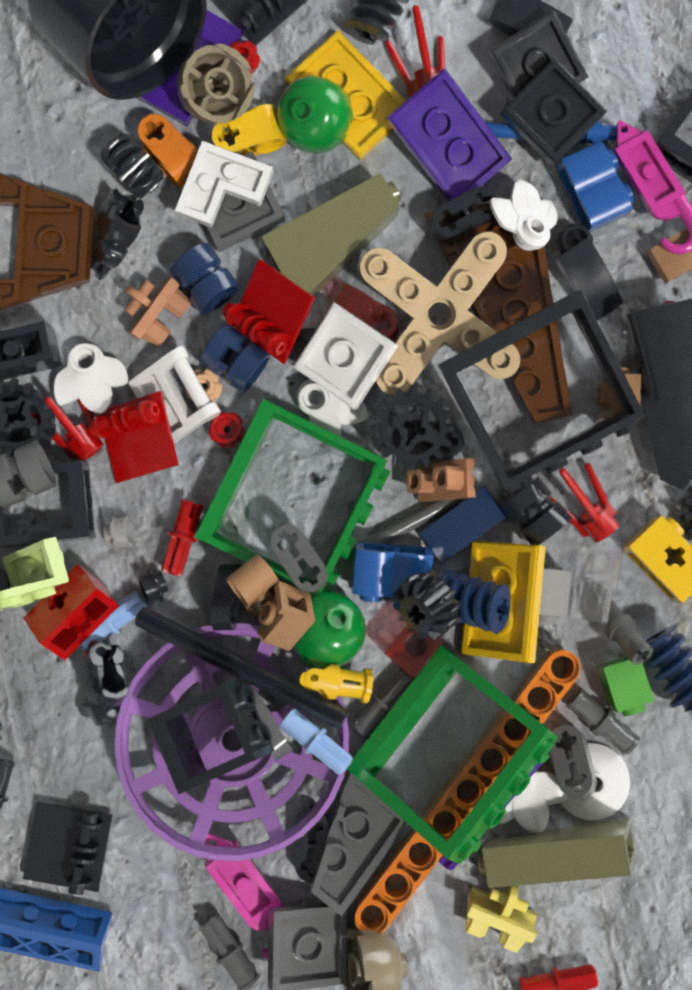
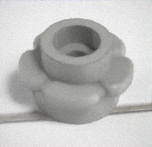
M112 515L109 524H105L103 527L104 539L108 547L113 546L116 552H120L126 547L133 546V529L128 517L117 518L116 515Z

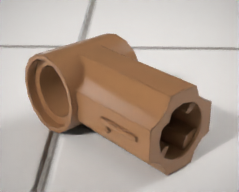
M256 554L228 576L226 581L242 601L247 612L252 617L259 616L264 603L270 601L275 596L274 585L277 583L278 578L266 561Z

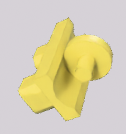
M472 886L468 894L465 931L480 938L485 936L489 926L501 931L499 934V944L503 948L516 953L525 941L533 944L537 936V930L535 929L537 912L528 909V901L518 898L519 886H507L504 892L492 888L490 893Z

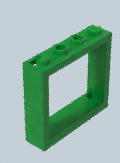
M263 399L195 537L244 562L258 554L271 567L278 579L298 588L281 564L219 534L242 484L276 419L371 466L367 478L324 562L328 571L326 584L316 592L307 593L314 596L321 594L323 591L331 592L340 573L334 571L339 558L348 559L357 539L351 537V534L357 523L365 525L374 506L368 503V500L374 489L381 492L391 471L385 469L386 459ZM304 575L300 577L302 583L309 581L312 585H315L318 582L317 578L314 581Z
M441 645L353 757L347 770L444 857L461 864L463 860H467L473 851H478L481 846L479 839L488 828H494L502 820L506 813L504 807L512 796H518L526 789L531 780L529 774L535 766L548 760L550 757L548 753L555 745L554 742L558 736ZM457 672L532 732L454 834L447 840L378 779L376 775Z

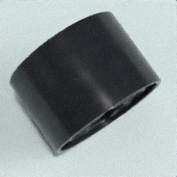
M28 0L30 16L36 29L97 92L115 100H126L143 96L167 82L180 69L182 63L196 47L203 31L207 9L206 0Z

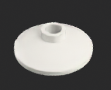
M588 743L595 775L599 777L601 782L600 787L595 790L591 797L585 800H575L567 796V800L560 804L570 814L580 819L601 820L613 815L624 804L629 793L630 776L625 762L614 750L602 744ZM569 749L567 752L569 754L570 759H572V750ZM573 766L574 779L568 783L569 786L580 791L581 783L587 780L586 777L579 775L576 766Z

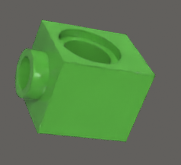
M625 656L596 665L611 710L617 713L622 712L623 716H631L645 711L644 704L655 701L642 663L634 665L629 657Z

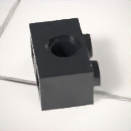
M45 321L0 331V381L63 366L55 330Z

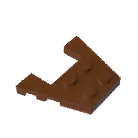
M0 174V206L19 207L14 279H0V310L90 283L94 209L86 203Z

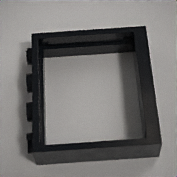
M582 290L569 294L438 364L500 486L505 490L511 487L515 491L523 486H528L534 482L532 478L534 474L546 469L547 473H552L569 463L567 457L578 451L582 455H586L603 446L601 439L613 433L617 437L629 433V430L638 426L636 424L637 420L645 417ZM572 312L621 411L506 470L456 373Z

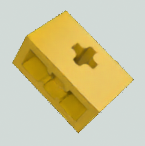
M660 515L651 518L621 549L673 603H684L692 595V546L682 537L684 530L671 517L665 519ZM665 551H675L672 558L676 564H666L665 560L668 558V555Z

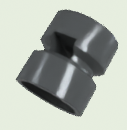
M34 440L15 448L13 456H9L6 453L0 454V505L3 508L25 500L27 492L38 495L56 487L54 471L38 441Z

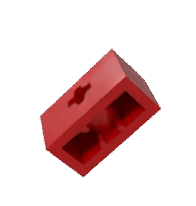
M77 564L67 574L69 582L54 587L55 595L43 598L23 617L38 642L64 661L120 606L104 584L80 564Z

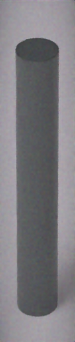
M457 499L432 502L360 542L388 544L459 505Z

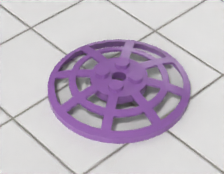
M237 623L235 630H213L212 625L193 630L208 639L228 635L250 636L260 639L257 634V629L260 626L248 623ZM260 640L253 662L284 677L278 671L268 666L274 645L266 644ZM167 643L145 662L133 678L129 686V693L121 703L116 722L114 748L117 771L124 792L135 812L155 834L170 845L191 855L211 860L242 861L259 858L281 850L301 838L321 819L338 792L345 773L344 771L341 775L336 774L326 764L313 760V754L310 752L307 755L305 753L306 749L303 746L301 755L290 752L275 761L270 753L210 780L205 799L201 803L186 793V791L181 794L177 793L153 734L152 747L157 769L135 779L131 768L128 747L130 723L133 713L146 718L160 714L174 707L182 694L196 682H199L203 693L216 687L217 684L212 674L224 672L214 665L207 664L206 661L184 651L193 671L186 674L173 686L164 698L161 706L140 699L139 696L144 686L156 670L169 658L182 650L171 643ZM295 648L289 651L299 659L302 658L299 654H297ZM314 691V692H313V693H315V694H317V695L323 697L322 695H320V694L318 693V691ZM337 696L335 700L327 699L345 709L340 696ZM221 697L201 706L193 717L184 714L206 771L245 754L243 748L238 751H229L223 745L224 733L234 727ZM288 704L272 713L270 710L269 712L276 724L280 726L285 717L295 707ZM297 709L305 718L312 722L309 714ZM346 716L343 725L340 728H336L337 744L349 753V728ZM274 762L294 769L295 772L286 786L270 799L260 778L271 768ZM306 774L327 781L328 784L324 793L313 809L298 824L284 832L275 810L294 795ZM164 783L167 790L181 805L198 815L190 838L178 833L163 822L147 804L142 793ZM246 785L255 804V807L237 811L218 809L225 787H241ZM261 817L270 837V840L260 844L243 847H217L205 844L213 821L240 823Z

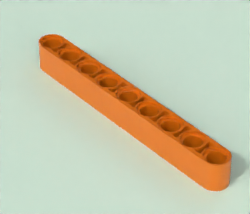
M552 649L547 651L510 699L543 724L577 680L581 667L579 659L567 650ZM564 656L568 660L569 669L565 675L555 677L551 670V664L555 658ZM535 687H542L546 693L544 703L538 707H531L528 703L529 692ZM504 709L499 712L421 815L447 840L454 834L532 732L523 725V729L518 736L507 737L504 732V726L509 719L514 717ZM488 749H496L500 754L498 763L491 768L482 766L480 763L482 753ZM464 780H472L477 785L475 794L469 798H462L457 795V787ZM448 811L453 815L452 824L444 829L435 827L433 825L434 816L438 812ZM413 828L402 839L355 903V923L361 933L363 930L379 931L378 934H382L443 856ZM422 842L430 847V851L425 858L414 859L409 855V850L415 843ZM400 874L406 878L405 885L399 890H391L385 885V881L390 875ZM374 905L379 907L383 913L378 920L368 921L361 915L363 909Z

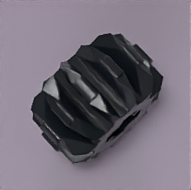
M122 132L116 138L114 137L100 153L101 160L137 198L142 199L148 193L151 194L164 179L163 171L130 134Z
M432 570L428 573L420 571L405 579V582L398 586V589L394 592L396 601L393 607L401 614L398 621H404L408 625V633L416 631L421 640L427 637L434 640L437 637L443 636L457 623V620L460 618L458 610L462 604L454 598L456 590L449 589L446 585V577L438 579Z

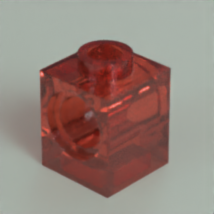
M405 624L383 653L415 678L443 644V641L438 637L434 640L427 637L425 638L426 646L423 652L417 655L409 654L405 649V640L409 635L416 633V631L408 633V625Z

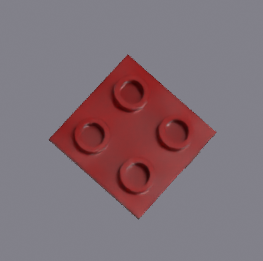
M258 259L241 302L236 304L228 303L223 309V315L228 324L263 348L282 364H285L315 297L266 262Z
M162 391L109 407L104 414L96 416L93 422L89 424V430L93 436L105 438L115 483H121L179 465Z

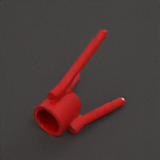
M414 5L412 11L423 68L414 72L415 79L413 81L391 41L384 42L389 56L406 86L408 98L445 68L443 36H438L437 72L436 68L431 66L423 20L418 5Z
M51 397L45 398L47 406L68 431L65 435L68 442L56 432L55 437L51 438L65 450L71 460L76 457L78 460L86 461L104 447L100 437L93 436L89 427L87 428L84 423L75 427ZM77 399L89 426L93 422L94 416L81 403L80 399Z
M586 463L584 468L601 506L599 503L592 505L565 468H561L559 474L585 509L580 514V518L583 520L581 522L564 508L572 517L569 523L578 530L583 538L589 535L595 543L604 540L618 529L619 523L613 517L617 512L609 503L592 465ZM550 496L551 502H557Z

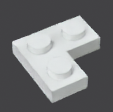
M202 141L175 212L181 217L212 228L225 193L261 206L274 173L273 167Z

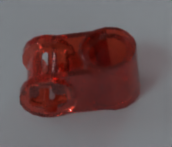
M343 284L334 303L339 304L374 329V323L381 324L383 320H386L388 329L381 328L379 332L394 342L399 333L397 316L394 310L370 298L362 291Z

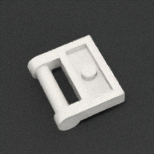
M184 346L170 351L128 382L137 398L162 391L174 444L221 413L216 402L211 403L187 361L189 355ZM172 368H175L198 409L193 414L168 372Z

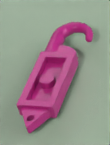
M619 120L617 123V148L614 149V153L650 216L657 220H672L680 216L689 232L688 240L683 244H673L668 239L662 238L660 240L661 245L665 250L673 254L682 255L691 252L692 206L685 196V190L649 131L642 132Z
M208 833L205 841L206 844L210 845L209 841L215 840L216 842L213 846L241 847L236 839L231 842L211 833ZM207 859L204 863L206 870L249 927L256 931L268 930L269 908L285 906L252 860L219 861ZM264 948L261 954L268 960V949Z

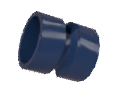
M209 243L199 244L185 252L173 263L169 270L182 289L191 290L189 299L201 315L211 313L224 305L240 288L238 282L227 268H219L221 259Z
M227 323L211 338L200 357L199 363L216 376L222 373L225 374V382L241 394H244L259 378L268 364L271 355L254 342L246 344L245 336ZM233 352H238L232 360V362L230 363L228 359L231 357Z

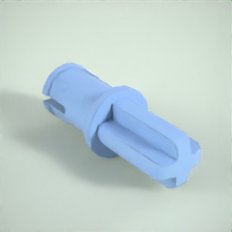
M134 591L119 601L118 604L120 606L80 646L87 650L88 644L92 639L105 641L114 633L117 635L122 633L121 628L136 618L142 607H147L144 598L137 591Z
M296 708L291 710L280 724L279 728L298 741L306 749L305 753L307 755L311 752L336 774L341 775L351 764L352 756L326 735L327 730L325 728L319 729Z

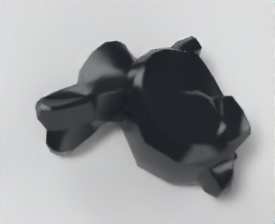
M116 188L108 194L96 220L100 239L98 240L97 250L93 251L91 255V269L95 271L98 280H103L111 268L117 267L128 253V248L135 241L141 230L140 215L144 209L143 200L139 199L136 202H132L125 195H120Z
M92 639L88 644V649L84 651L83 656L80 658L78 665L79 680L88 698V703L80 705L78 711L82 716L91 718L96 726L109 727L117 722L120 704L128 695L129 687L126 684L122 671L124 652L119 645H106L101 639Z

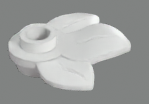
M517 179L512 186L510 199L492 198L489 201L495 219L502 228L513 232V238L519 247L532 251L541 249L548 243L550 229L557 223V210L551 200H540L539 194L533 185L524 180Z
M89 343L79 344L69 352L67 367L61 370L55 378V399L59 406H64L80 399L81 403L89 411L102 415L111 404L113 396L112 387H119L128 383L127 371L121 361L117 358L104 356L97 346ZM90 358L93 360L90 367H81V362L84 359Z
M311 379L303 382L298 388L296 395L297 404L304 413L308 414V421L338 436L341 435V424H356L369 417L364 401H362L358 409H352ZM312 390H318L322 394V401L320 403H313L310 400L309 394Z
M536 771L531 776L526 789L520 795L515 796L505 807L506 813L498 824L507 823L515 817L525 830L538 834L542 833L549 819L548 805L558 804L567 800V796L558 785L557 777L551 772Z

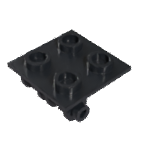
M308 0L213 1L238 28L242 29L247 38L257 46Z
M37 802L23 879L69 887L68 892L74 895H83L84 890L99 892L113 814Z

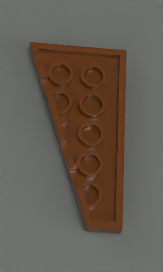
M490 204L475 205L468 212L471 214L481 209L486 214ZM435 211L427 212L424 215L430 229ZM444 215L442 216L443 219L440 227H448L450 231H453L455 222L461 219L462 216L459 215L449 219ZM494 218L490 223L455 241L444 242L436 237L435 239L450 267H452L476 235L483 232H493L504 240L507 255L503 264L471 305L476 317L498 333L554 302L544 247L532 251L522 249L515 242L513 232L502 228ZM556 320L513 343L520 354V365L518 370L509 379L533 424L567 419L573 416Z

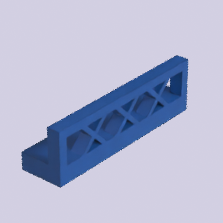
M0 888V951L100 972L103 963L104 943L112 922V912ZM3 934L11 935L13 938L6 937ZM40 942L48 943L51 946L43 945ZM77 950L91 952L93 955L80 953Z

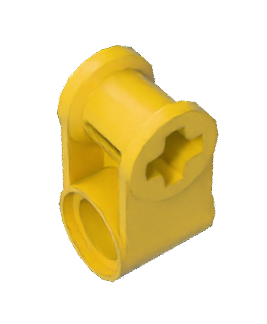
M272 104L254 107L235 120L225 124H216L212 131V141L215 146L234 153L236 152L242 156L253 151L255 156L268 154L282 148L287 143L279 128L276 109ZM232 138L235 144L228 146L225 140Z

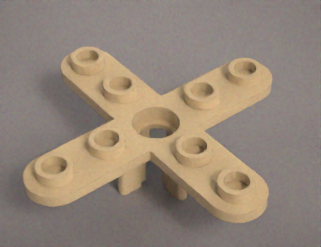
M483 232L473 237L437 286L387 249L375 248L363 256L360 262V273L364 281L413 317L395 342L398 347L376 379L377 385L383 392L389 395H396L395 391L400 388L403 392H406L443 342H446L460 353L497 333L469 312L468 309L506 258V244L498 234ZM438 302L449 307L451 313L450 317H447L443 322V325L433 324L428 317L430 307ZM511 344L475 363V365L493 378L506 379L518 370L520 354L517 348Z

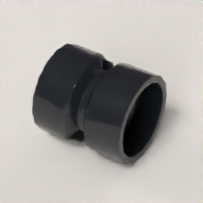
M539 476L534 479V482L523 487L500 506L512 523H520L522 525L520 533L529 545L542 544L572 519L560 502H551L550 496L552 492ZM536 501L542 509L530 518L525 509Z

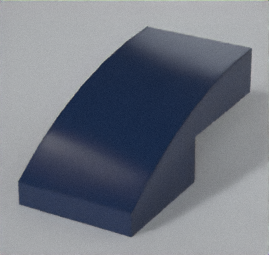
M486 486L475 493L476 497L467 498L420 532V535L428 546L432 548L433 553L441 564L507 517Z

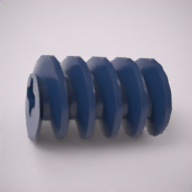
M452 569L446 570L441 577L437 576L438 579L446 577V585L449 589L456 590L454 598L462 604L458 610L460 616L457 620L458 623H465L484 631H492L495 634L503 630L509 618L511 592L507 585L500 584L497 586L491 580L483 582L480 577L471 578L466 573L458 574Z
M677 624L659 631L646 640L648 645H651L653 648L651 658L645 663V667H659L660 670L655 674L653 680H667L668 683L661 690L662 695L675 693L676 697L669 703L670 708L683 706L684 711L687 712L692 710V660H689L692 656V648L690 646L680 647L685 641V636L682 633L671 634L677 627Z

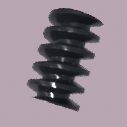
M357 0L358 4L354 5L350 12L351 17L347 18L344 23L345 29L356 40L365 44L374 45L376 40L388 42L390 35L383 27L388 29L396 27V20L391 15L401 16L404 10L399 3L407 4L409 0Z

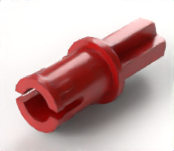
M180 499V506L172 532L168 531L167 533L170 539L161 566L163 572L174 576H181L184 572L191 545L197 541L194 535L204 507L201 504H193L192 501Z
M592 964L558 971L556 967H552V972L525 978L520 977L519 984L521 990H589L598 986V976Z

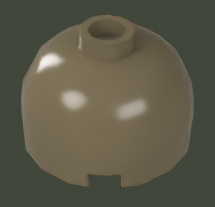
M224 44L206 45L191 52L180 66L176 79L177 95L183 108L193 118L207 124H225L241 117L250 107L255 92L254 82L252 83L249 72L251 70L250 65L236 49Z
M358 928L347 930L349 957L347 962V982L343 984L344 990L401 989L403 978L408 975V960L405 953H400L396 941L386 932L378 934L379 931L363 930L361 933Z

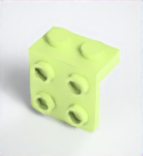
M56 537L41 540L2 557L11 588L0 591V612L5 608H18L34 603L35 600L55 595L54 587L69 582L64 565V556L59 549Z

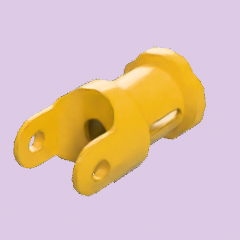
M330 664L323 669L313 668L303 672L299 681L301 687L311 691H318L326 699L335 700L337 696L358 698L361 703H368L372 693L373 674L371 668L355 671L340 669L338 664ZM343 682L354 683L356 685L344 684Z

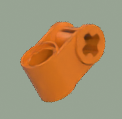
M159 114L147 115L138 126L142 148L160 167L169 181L180 189L186 183L198 149L188 139L184 138L164 116ZM154 133L159 137L163 134V138L158 140L156 137L150 138V135Z

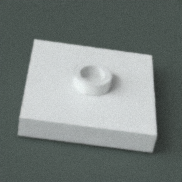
M333 302L293 367L352 409H358L398 345L339 304Z

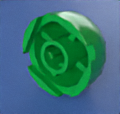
M307 76L296 79L285 88L278 100L276 117L282 134L290 144L300 151L321 154L332 151L343 143L347 136L346 133L349 125L353 120L351 100L341 86L325 77Z
M322 592L321 594L311 596L315 622L292 649L295 648L297 654L302 657L300 660L306 666L323 669L330 664H338L341 668L345 664L350 663L363 646L367 633L365 618L359 606L349 597L337 592Z

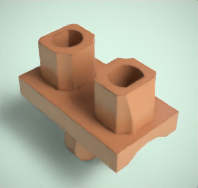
M171 277L169 280L166 278L151 300L147 297L155 286L149 281L145 280L138 291L128 285L124 293L132 300L124 311L133 317L141 306L144 309L127 333L135 339L141 340L143 338L149 343L161 346L171 332L170 329L156 320L161 310L164 308L179 319L191 305V301L177 289L180 284Z
M464 458L430 463L428 468L418 464L416 470H408L407 491L408 493L418 494V502L476 497L473 487L475 477L472 475L474 459Z

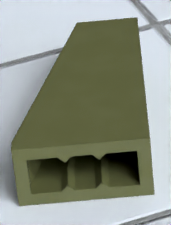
M379 173L261 236L264 248L278 272L316 297L360 254L361 249H365L398 216V203L402 201L395 184L392 181L387 183L382 173Z
M630 818L546 830L539 834L527 833L489 839L483 846L482 852L478 854L480 874L487 877L488 888L631 876L636 853Z

